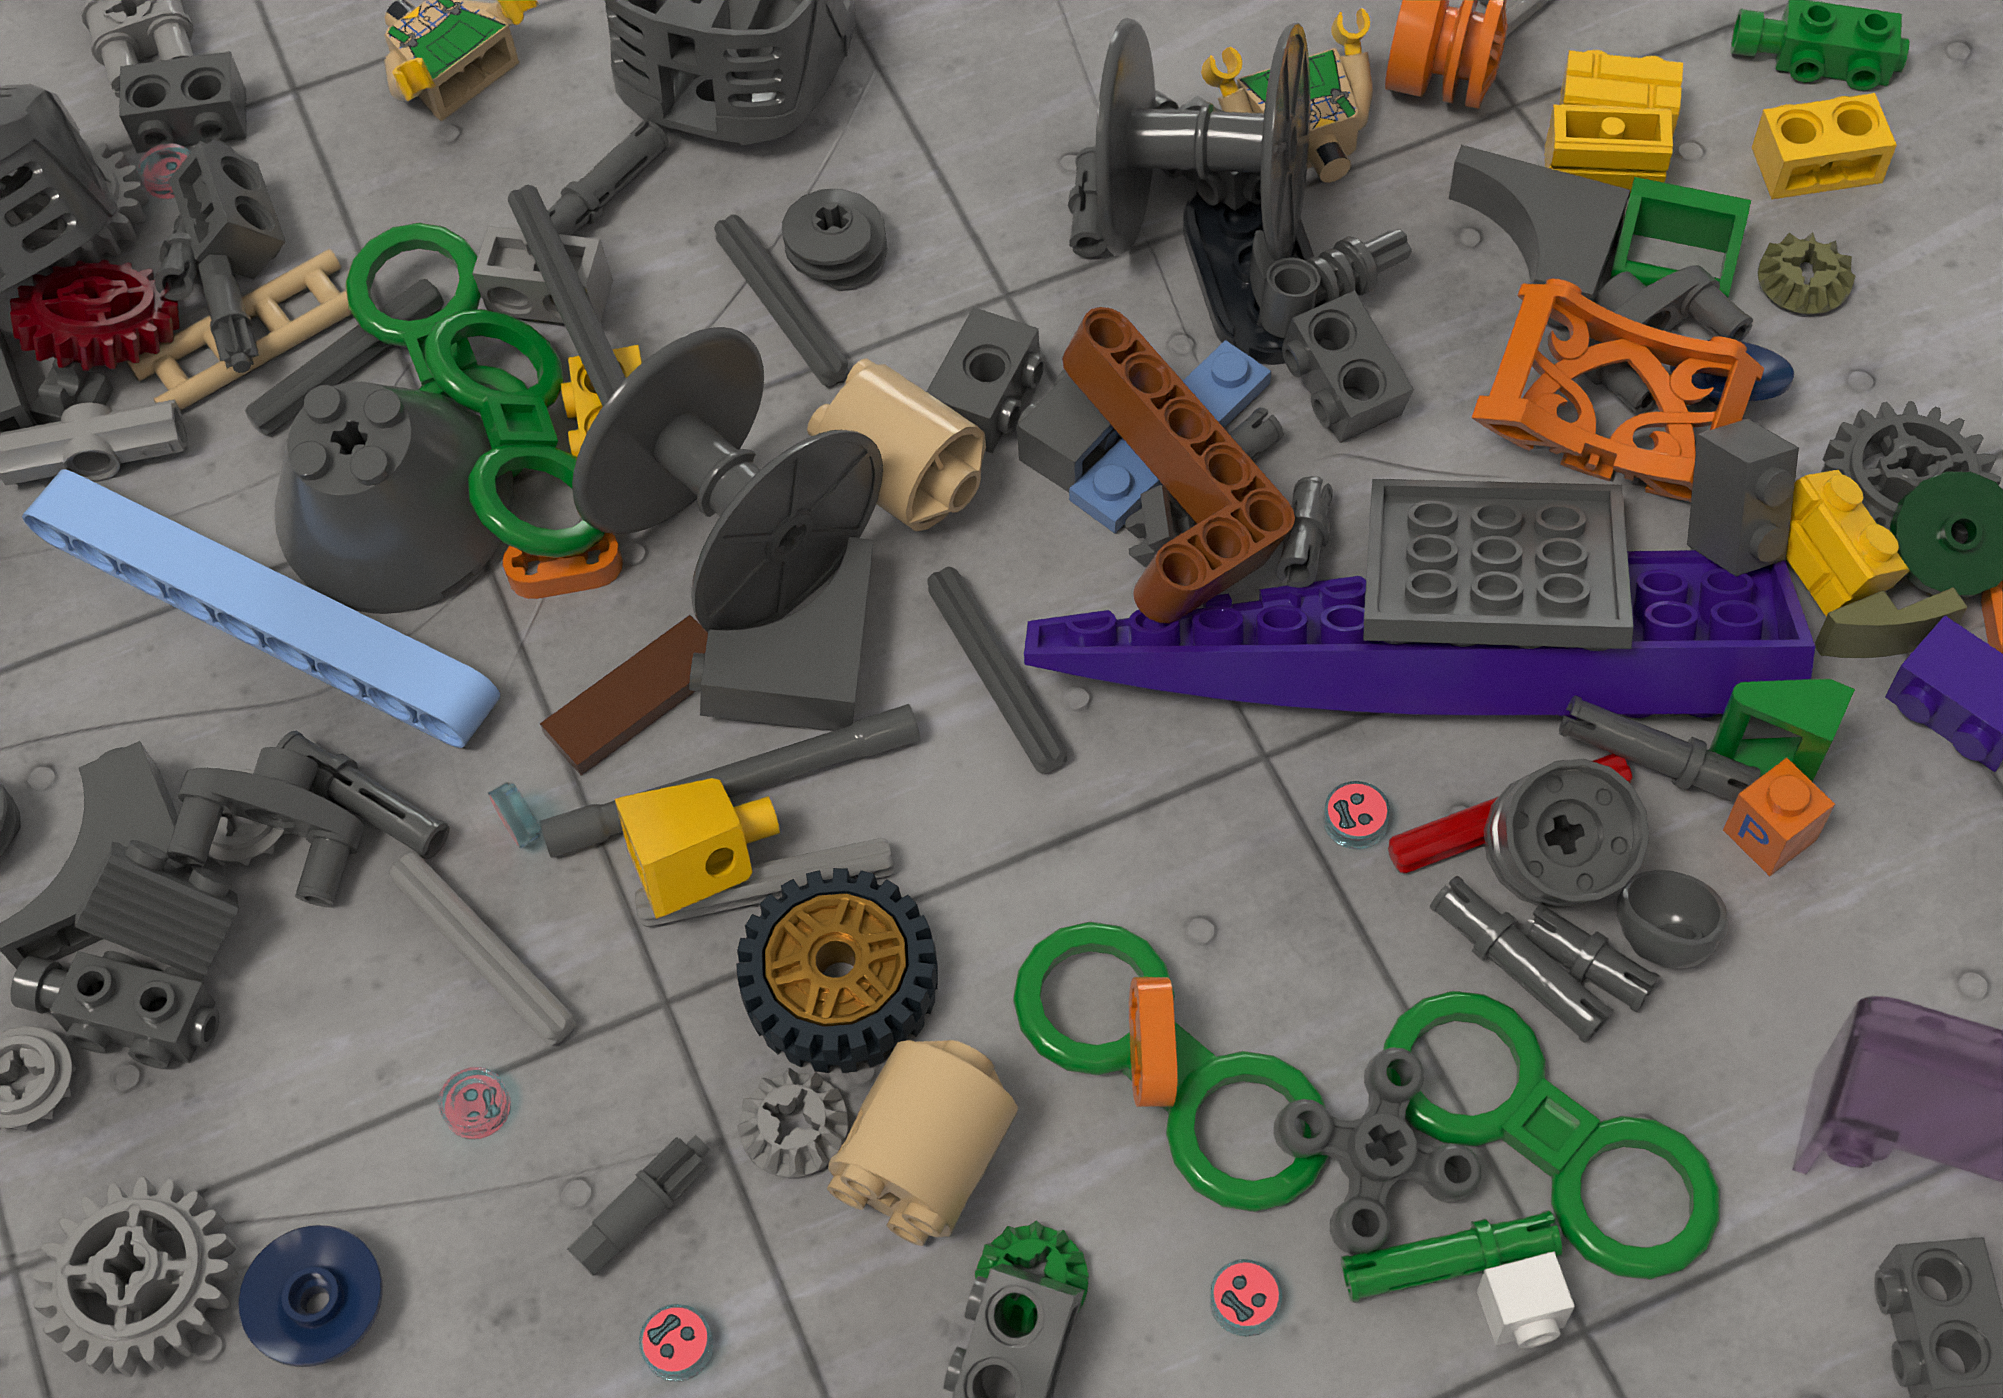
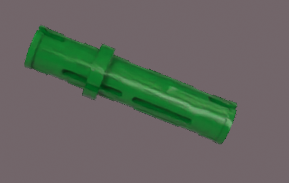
M1547 1210L1541 1214L1491 1225L1487 1219L1471 1222V1229L1396 1245L1370 1253L1341 1256V1267L1346 1287L1350 1286V1289H1348L1349 1298L1353 1303L1360 1301V1299L1480 1272L1483 1274L1485 1269L1550 1252H1555L1556 1257L1562 1256V1242L1557 1225L1551 1226V1224L1555 1223L1554 1215L1550 1210Z

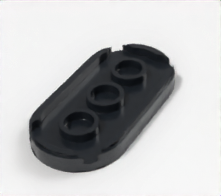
M1196 189V195L1191 199L1190 203L1188 200L1184 209L1183 235L1218 339L1221 343L1225 340L1260 364H1286L1282 353L1285 338L1274 336L1262 327L1259 320L1260 307L1255 299L1250 282V260L1254 237L1257 230L1263 231L1261 204L1256 205L1249 201L1235 211L1222 201L1216 205L1206 203ZM1300 218L1296 242L1290 258L1307 260L1314 257ZM1323 339L1316 340V342L1320 344Z

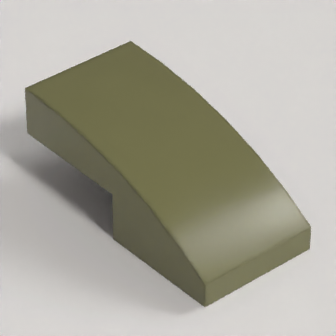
M1954 587L1898 610L1883 590L1829 612L1815 641V648L1821 656L1838 658H1875L1910 653L1916 649L1944 616L1959 624L1967 609V605Z

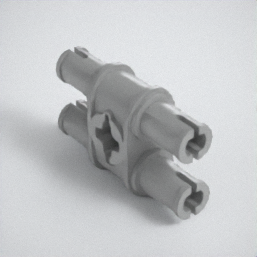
M85 0L81 10L83 24L90 30L92 36L91 50L93 57L98 63L105 66L112 90L118 98H120V66L139 64L138 60L158 54L161 61L194 56L190 44L194 32L193 24L184 12L182 0Z

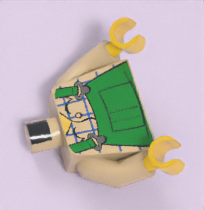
M407 0L393 2L385 14V23L389 28H387L384 35L390 51L384 60L389 92L395 99L400 101H410L414 97L419 96L430 111L440 121H443L519 64L509 26L520 24L524 20V12L531 8H536L539 2L537 0H497L494 3L474 0H426L417 7Z
M1360 8L1356 13L1358 33H1350L1344 29L1342 12L1336 16L1331 26L1332 36L1338 44L1344 46L1345 55L1340 56L1336 48L1309 56L1311 109L1307 169L1314 167L1319 178L1327 183L1341 179L1350 170L1351 162L1348 156L1356 150L1358 131L1364 128L1368 122L1373 88L1368 52H1362L1360 40L1369 30L1370 18L1363 8ZM1227 47L1222 52V60L1227 67V73L1219 71L1212 55L1204 61L1201 69L1202 78L1210 86L1220 88L1222 95L1218 97V102L1224 112L1264 113L1270 69L1238 78L1236 84L1234 78L1242 69V58L1236 49Z

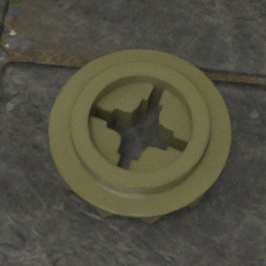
M1813 232L1805 239H1798L1791 233H1788L1781 243H1769L1759 262L1757 273L1762 290L1773 302L1787 310L1802 314L1824 313L1840 306L1848 298L1856 275L1851 271L1852 256L1839 254L1836 241L1827 244L1817 242ZM1804 262L1813 265L1812 270L1815 273L1813 278H1810L1809 284H1804L1805 276H1802V269L1800 268L1801 263Z

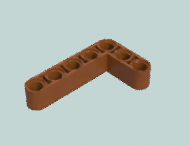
M1107 307L1091 309L1083 317L1062 358L1063 367L1074 383L1197 523L1192 528L1164 544L1157 551L1135 584L1133 591L1134 601L1140 612L1146 617L1158 623H1172L1262 567L1293 528L1295 521L1294 511L1288 500L1123 314Z

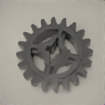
M1908 401L1903 413L1897 415L1887 402L1881 404L1876 418L1864 409L1859 410L1853 425L1846 422L1840 424L1835 439L1830 440L1822 459L1825 463L1821 472L1839 469L1842 475L1854 480L1863 492V505L1875 522L1889 531L1890 522L1899 501L1923 480L1946 471L1973 472L1995 481L1998 485L2001 482L2000 476L1990 473L1996 461V456L1986 453L1976 454L1984 439L1981 434L1964 438L1960 434L1964 425L1962 418L1955 419L1947 425L1940 421L1941 409L1936 406L1931 409L1927 416L1918 415L1917 407L1913 401ZM1880 452L1884 454L1885 457L1879 459L1876 468L1864 469L1863 461ZM1954 523L1951 528L1953 538L1957 542L1964 544L1968 536L1967 529L1959 523Z

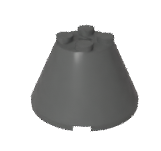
M354 381L335 386L319 385L310 390L304 398L302 409L295 417L290 428L277 488L274 514L279 545L284 557L300 579L309 588L355 611L388 614L418 609L444 598L441 592L459 582L468 573L472 572L475 576L492 557L501 542L499 538L482 525L469 502L468 476L477 459L492 449L481 416L444 395L370 382ZM511 470L496 478L495 483L496 492L503 505L512 512L514 481Z

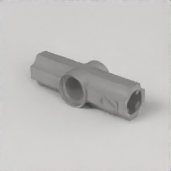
M175 399L116 411L103 404L92 402L70 406L63 412L59 422L0 433V478L5 486L53 477L61 469H67L93 482H99L117 474L121 463L183 452L184 448L188 447L181 410Z

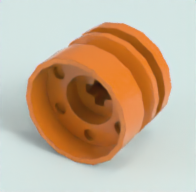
M1402 0L1387 66L1385 89L1422 97L1434 73L1443 75L1442 98L1444 102L1452 103L1459 80L1463 79L1469 81L1465 106L1480 109L1483 97L1496 79L1508 31L1507 0H1489L1485 13L1476 12L1478 0H1462L1460 8L1449 6V0Z

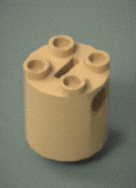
M869 359L858 361L850 370L846 379V385L838 392L831 404L820 406L811 416L808 423L807 433L810 436L830 430L843 429L860 432L874 441L879 448L883 461L882 484L876 504L914 531L927 530L942 521L950 512L956 513L962 510L974 497L980 485L982 460L986 449L985 433L978 426L907 380L886 364L876 365Z
M906 1040L898 1042L861 1105L847 1139L837 1154L832 1156L829 1161L828 1170L833 1175V1178L827 1190L835 1198L853 1208L863 1210L865 1205L868 1204L875 1210L891 1217L887 1227L897 1236L915 1245L923 1246L929 1235L933 1237L950 1236L968 1198L977 1183L982 1179L1018 1111V1106L1012 1096L1003 1088L994 1070L995 1066L978 1050L955 1040L918 1042Z

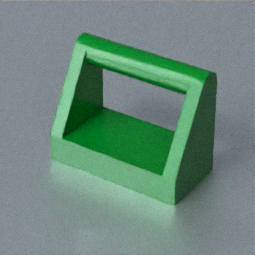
M1634 177L1610 280L1616 275L1628 271L1647 287L1663 277L1678 271L1677 269L1627 260L1634 234L1723 252L1724 257L1719 278H1714L1720 283L1719 290L1728 298L1751 200Z
M1832 679L1741 682L1733 688L1709 750L1748 766L1758 767L1760 769V777L1785 758H1788L1813 782L1835 737L1855 689ZM1752 716L1801 736L1742 739Z

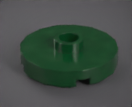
M1946 471L1923 480L1899 501L1890 522V532L1898 541L1899 549L1897 553L1910 570L1907 573L1909 575L1907 578L1918 589L1935 595L1954 587L1961 598H1968L1996 587L2003 580V489L1995 481L1973 472ZM1954 523L1962 524L1967 529L1968 540L1965 544H1961L1953 538L1951 528Z

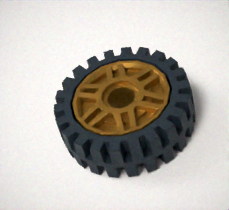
M833 868V879L823 880L820 870L806 873V885L799 887L794 879L781 885L782 897L777 900L773 895L769 894L760 903V917L751 914L745 925L746 938H740L737 949L739 963H736L737 979L744 1007L753 1027L759 1036L762 1035L767 1046L777 1055L783 1051L790 1063L802 1068L805 1061L811 1062L814 1071L829 1073L831 1065H839L842 1073L857 1072L856 1063L867 1060L869 1067L872 1068L884 1063L883 1053L888 1050L893 1051L898 1042L907 1040L909 1034L917 1037L925 1026V1014L931 1015L935 1003V989L938 988V963L930 927L925 916L920 915L916 902L908 894L902 898L899 887L887 879L882 885H878L875 874L862 870L857 879H851L848 868ZM835 963H847L853 966V969L842 977L832 978L823 974L829 966Z

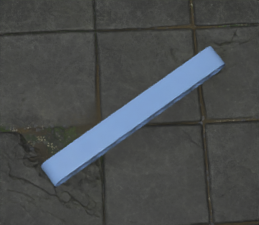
M61 469L22 515L26 525L52 546L453 747L463 748L500 699V692L497 687L475 669L75 472Z

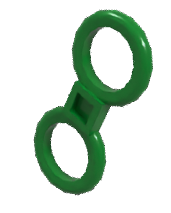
M419 222L388 229L369 240L355 256L345 282L348 309L365 332L385 344L408 348L422 384L418 390L450 397L438 387L426 366L425 340L435 323L457 311L478 309L481 294L472 274L478 256L466 239L448 228ZM424 249L439 252L453 261L459 273L456 293L444 309L432 316L413 321L394 319L379 311L372 302L371 287L375 274L387 260L405 251ZM463 338L451 345L452 357L459 369L473 381L490 389L505 392L528 389L522 380L502 368L478 364L468 338ZM523 469L512 470L513 478L518 476Z
M484 309L457 311L436 322L425 340L426 366L440 389L458 404L481 415L492 448L477 459L468 476L469 502L482 525L503 543L527 554L561 558L578 555L599 543L603 539L605 532L591 527L584 520L573 527L558 530L540 528L517 518L503 505L496 492V478L507 471L524 468L544 471L561 479L572 489L577 457L556 447L558 438L547 409L556 402L561 392V383H564L562 362L551 343L531 325L508 314ZM484 336L499 339L516 347L529 358L537 371L538 383L527 390L505 392L485 387L473 381L459 369L452 357L451 345L467 337Z
M1089 921L1059 928L1034 945L1017 972L1013 1003L1020 1030L1040 1056L1066 1071L1097 1076L1121 1071L1132 1081L1130 1032L1117 1041L1100 1045L1075 1042L1058 1032L1045 1016L1041 1002L1042 986L1056 965L1072 955L1090 951L1112 954L1129 964L1139 977H1169L1170 979L1167 965L1148 941L1121 926ZM1172 986L1173 1002H1174L1175 993H1174V989H1173V986ZM1175 1022L1177 1093L1174 1106L1162 1108L1168 1112L1166 1137L1174 1165L1194 1191L1222 1207L1257 1212L1286 1205L1313 1186L1328 1160V1155L1295 1158L1291 1165L1273 1177L1255 1181L1233 1178L1213 1167L1200 1150L1194 1131L1195 1117L1204 1100L1222 1086L1243 1081L1265 1084L1284 1095L1289 1103L1300 1099H1309L1325 1107L1322 1095L1305 1074L1274 1055L1239 1051L1216 1057ZM1299 1119L1303 1131L1302 1137L1310 1139L1311 1130L1309 1125Z
M1449 991L1421 999L1397 1018L1384 1042L1383 1050L1395 1047L1404 1048L1412 1052L1417 1040L1434 1026L1453 1021L1476 1023L1496 1033L1510 1048L1517 1066L1516 1087L1510 1098L1495 1110L1474 1116L1454 1114L1432 1104L1419 1091L1409 1101L1405 1110V1119L1414 1129L1446 1144L1453 1143L1476 1147L1503 1140L1552 1178L1551 1206L1561 1232L1585 1260L1616 1276L1650 1280L1682 1271L1707 1250L1720 1222V1188L1708 1159L1684 1134L1654 1119L1619 1116L1604 1121L1598 1119L1545 1079L1546 1060L1534 1030L1513 1008L1485 994ZM1387 1068V1077L1390 1082L1400 1086L1401 1079L1399 1074L1395 1070ZM1621 1147L1646 1149L1666 1159L1681 1175L1689 1194V1219L1684 1230L1669 1242L1648 1248L1624 1245L1604 1235L1588 1217L1581 1199V1176L1586 1166L1603 1152Z

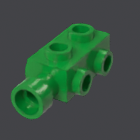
M1788 0L1781 20L1764 18V12L1740 9L1734 25L1731 54L1754 57L1756 52L1776 54L1775 70L1790 72V75L1797 81L1812 82L1820 77L1846 80L1851 88L1864 91L1873 89L1877 85L1888 86L1893 72L1901 73L1903 71L1909 52V39L1901 38V13L1820 1Z

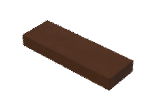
M691 615L687 616L542 721L540 726L543 734L580 775H583L695 692L689 690L693 653L706 652L708 633Z

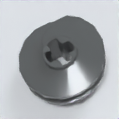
M821 189L809 193L793 203L782 220L785 253L790 263L797 271L813 279H821L824 284L838 291L856 289L872 281L884 266L888 250L884 219L876 205L859 193L845 189Z

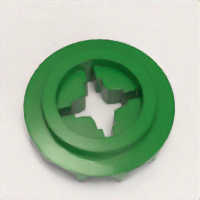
M1037 1220L1030 1225L1016 1228L1007 1225L1001 1235L991 1243L984 1245L981 1258L975 1270V1280L978 1276L988 1278L990 1269L1002 1263L1012 1266L1011 1263L1016 1266L1021 1264L1026 1268H1031L1037 1261L1041 1262L1047 1256L1044 1268L1045 1278L1084 1290L1078 1313L1085 1302L1089 1285L1088 1269L1083 1251L1078 1249L1064 1230L1056 1231L1045 1227ZM1011 1293L1005 1300L1003 1308L1007 1323L1016 1331L1031 1332L1035 1328L1038 1319L1037 1308L1034 1302L1024 1294H1020L1015 1301L1017 1293Z

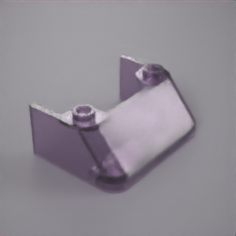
M1872 996L1859 1000L1815 1070L1792 1170L1807 1174L1822 1150L1826 1151L1827 1155L1837 1163L1849 1167L1865 1168L1869 1167L1872 1161L1886 1159L1893 1149H1897L2003 1182V1030L1896 998Z

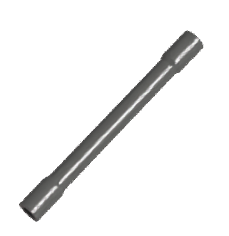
M906 704L856 720L850 726L646 791L714 778L721 781L730 798L858 756L869 757L921 740L912 708L910 704ZM615 800L605 804H591L539 821L551 858L603 842L610 836L623 832Z

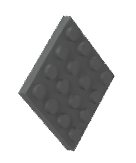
M1372 479L1363 640L1384 641L1389 644H1405L1409 642L1450 643L1460 647L1489 644L1516 645L1525 649H1535L1542 646L1581 647L1591 651H1603L1609 648L1631 649L1633 617L1622 485Z

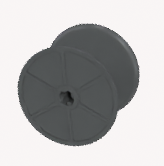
M1124 18L1118 23L1112 35L1103 68L1098 102L1095 146V177L1099 221L1105 244L1112 254H1124L1135 243L1146 213L1153 168L1197 170L1198 176L1201 179H1206L1210 171L1261 173L1262 224L1267 250L1275 261L1290 258L1296 242L1298 225L1302 214L1310 138L1311 92L1309 54L1305 32L1300 23L1288 25L1278 39L1269 74L1264 113L1215 111L1213 104L1210 102L1203 103L1200 111L1156 109L1154 68L1146 33L1142 26L1134 19Z
M726 327L702 329L671 342L645 360L620 384L604 404L586 434L576 460L572 482L573 499L578 514L591 527L609 534L635 533L656 526L682 511L696 499L698 509L702 514L711 517L716 513L720 516L702 548L695 567L691 587L694 614L707 632L709 629L742 630L760 627L781 620L826 583L842 564L849 537L860 538L876 506L883 477V461L879 448L874 441L860 432L843 429L830 430L811 436L782 452L762 469L758 468L753 463L755 452L740 448L753 426L761 404L765 377L763 361L759 350L748 336L738 330Z

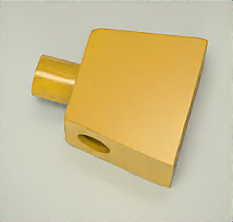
M714 778L614 799L628 853L656 919L747 881L753 871L746 844L780 834L777 816L768 796L733 807L721 781Z

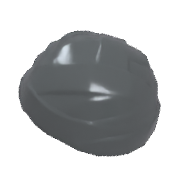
M1670 870L1642 872L1633 876L1618 895L1617 918L1625 938L1629 941L1636 954L1660 966L1674 969L1697 966L1715 952L1721 940L1728 932L1727 910L1721 897L1706 883L1690 875Z

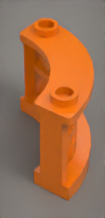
M1553 278L1548 279L1545 284H1521L1517 296L1523 301L1490 395H1479L1471 418L1502 438L1528 451L1532 450L1534 445L1550 447L1549 451L1555 454L1564 453L1560 463L1562 466L1606 481L1611 480L1614 471L1625 474V479L1633 481L1634 477L1640 478L1647 484L1645 488L1647 493L1691 502L1696 455L1693 428L1711 425L1710 430L1742 421L1754 383L1761 380L1764 367L1746 353L1747 347L1737 340L1717 336L1712 337L1710 341L1677 335L1641 324L1581 295L1582 290L1571 282ZM1549 317L1566 326L1570 332V339L1567 341L1559 340L1553 330L1548 335L1549 350L1553 357L1559 361L1555 365L1538 350ZM1589 337L1601 342L1600 344L1588 347ZM1628 362L1649 389L1660 412H1647L1626 420L1613 432L1610 438L1595 434L1596 416L1592 403L1584 390L1573 379L1600 367ZM1661 363L1674 366L1676 368L1669 375ZM1531 367H1533L1541 376L1521 398ZM1705 373L1728 377L1716 411L1688 412L1686 405L1702 401L1714 389V387L1708 389L1695 387L1692 383V375ZM1558 390L1573 403L1578 412V418L1573 423H1569L1557 415V407H1564L1568 402L1561 395L1555 394ZM1665 427L1666 432L1653 431L1649 435L1654 441V449L1646 450L1635 445L1633 441L1635 431L1643 428Z

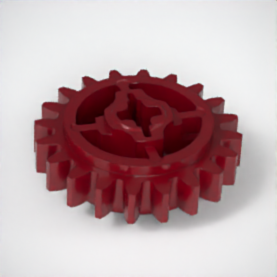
M103 259L99 263L88 264L83 261H77L74 266L66 268L54 266L53 273L47 276L33 275V286L19 285L17 288L19 297L10 299L14 339H20L21 349L23 351L35 350L36 360L44 361L52 357L57 358L59 368H64L73 361L80 362L83 371H89L93 366L104 365L109 369H115L117 363L125 361L137 364L140 362L139 355L144 352L159 354V342L172 343L174 341L173 330L180 329L178 301L165 298L169 284L166 283L164 290L159 293L154 284L153 269L148 268L138 272L133 269L131 262L116 265L110 264L108 260Z

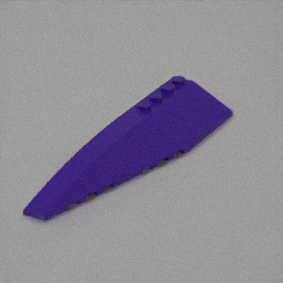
M1695 550L1627 551L1633 617L1631 649L1609 648L1603 651H1591L1581 647L1550 646L1525 649L1516 645L1489 644L1460 647L1450 643L1409 642L1405 644H1389L1384 641L1363 640L1366 579L1362 576H1352L1316 581L1307 587L1301 588L1286 585L1259 589V600L1232 604L1229 593L1217 595L1204 603L1203 608L1195 609L1172 623H1158L1146 617L1140 610L1132 613L1130 618L1118 620L1109 610L1031 620L1027 623L1024 665L1153 690L1287 707L1419 715H1559L1561 717L1565 715L1576 719L1578 717L1571 715V711L1566 710L1570 700L1576 695L1584 701L1631 718H1645L1653 714H1689L1695 717L1708 718L1724 713L1733 688L1741 682L1811 679L1815 643L1785 560L1735 576Z

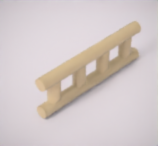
M327 249L242 297L246 314L250 316V319L258 316L270 331L268 335L255 341L259 356L252 358L254 365H251V368L246 372H235L233 366L227 369L225 361H220L215 339L210 330V315L175 334L172 343H159V354L144 352L139 355V363L135 364L127 361V364L139 382L156 373L168 391L154 398V402L158 403L175 399L182 411L351 315L352 313L348 309L346 291L340 293L328 277L340 270L341 265L331 249ZM308 287L321 305L290 321L278 304ZM207 344L220 362L189 379L176 361Z

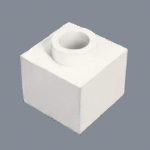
M1555 1252L1485 1269L1476 1291L1495 1346L1517 1341L1519 1348L1527 1349L1549 1343L1561 1335L1559 1329L1565 1327L1575 1307Z

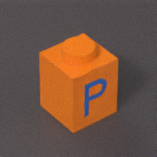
M1785 758L1738 794L1723 831L1757 865L1771 876L1817 841L1835 803L1788 758Z

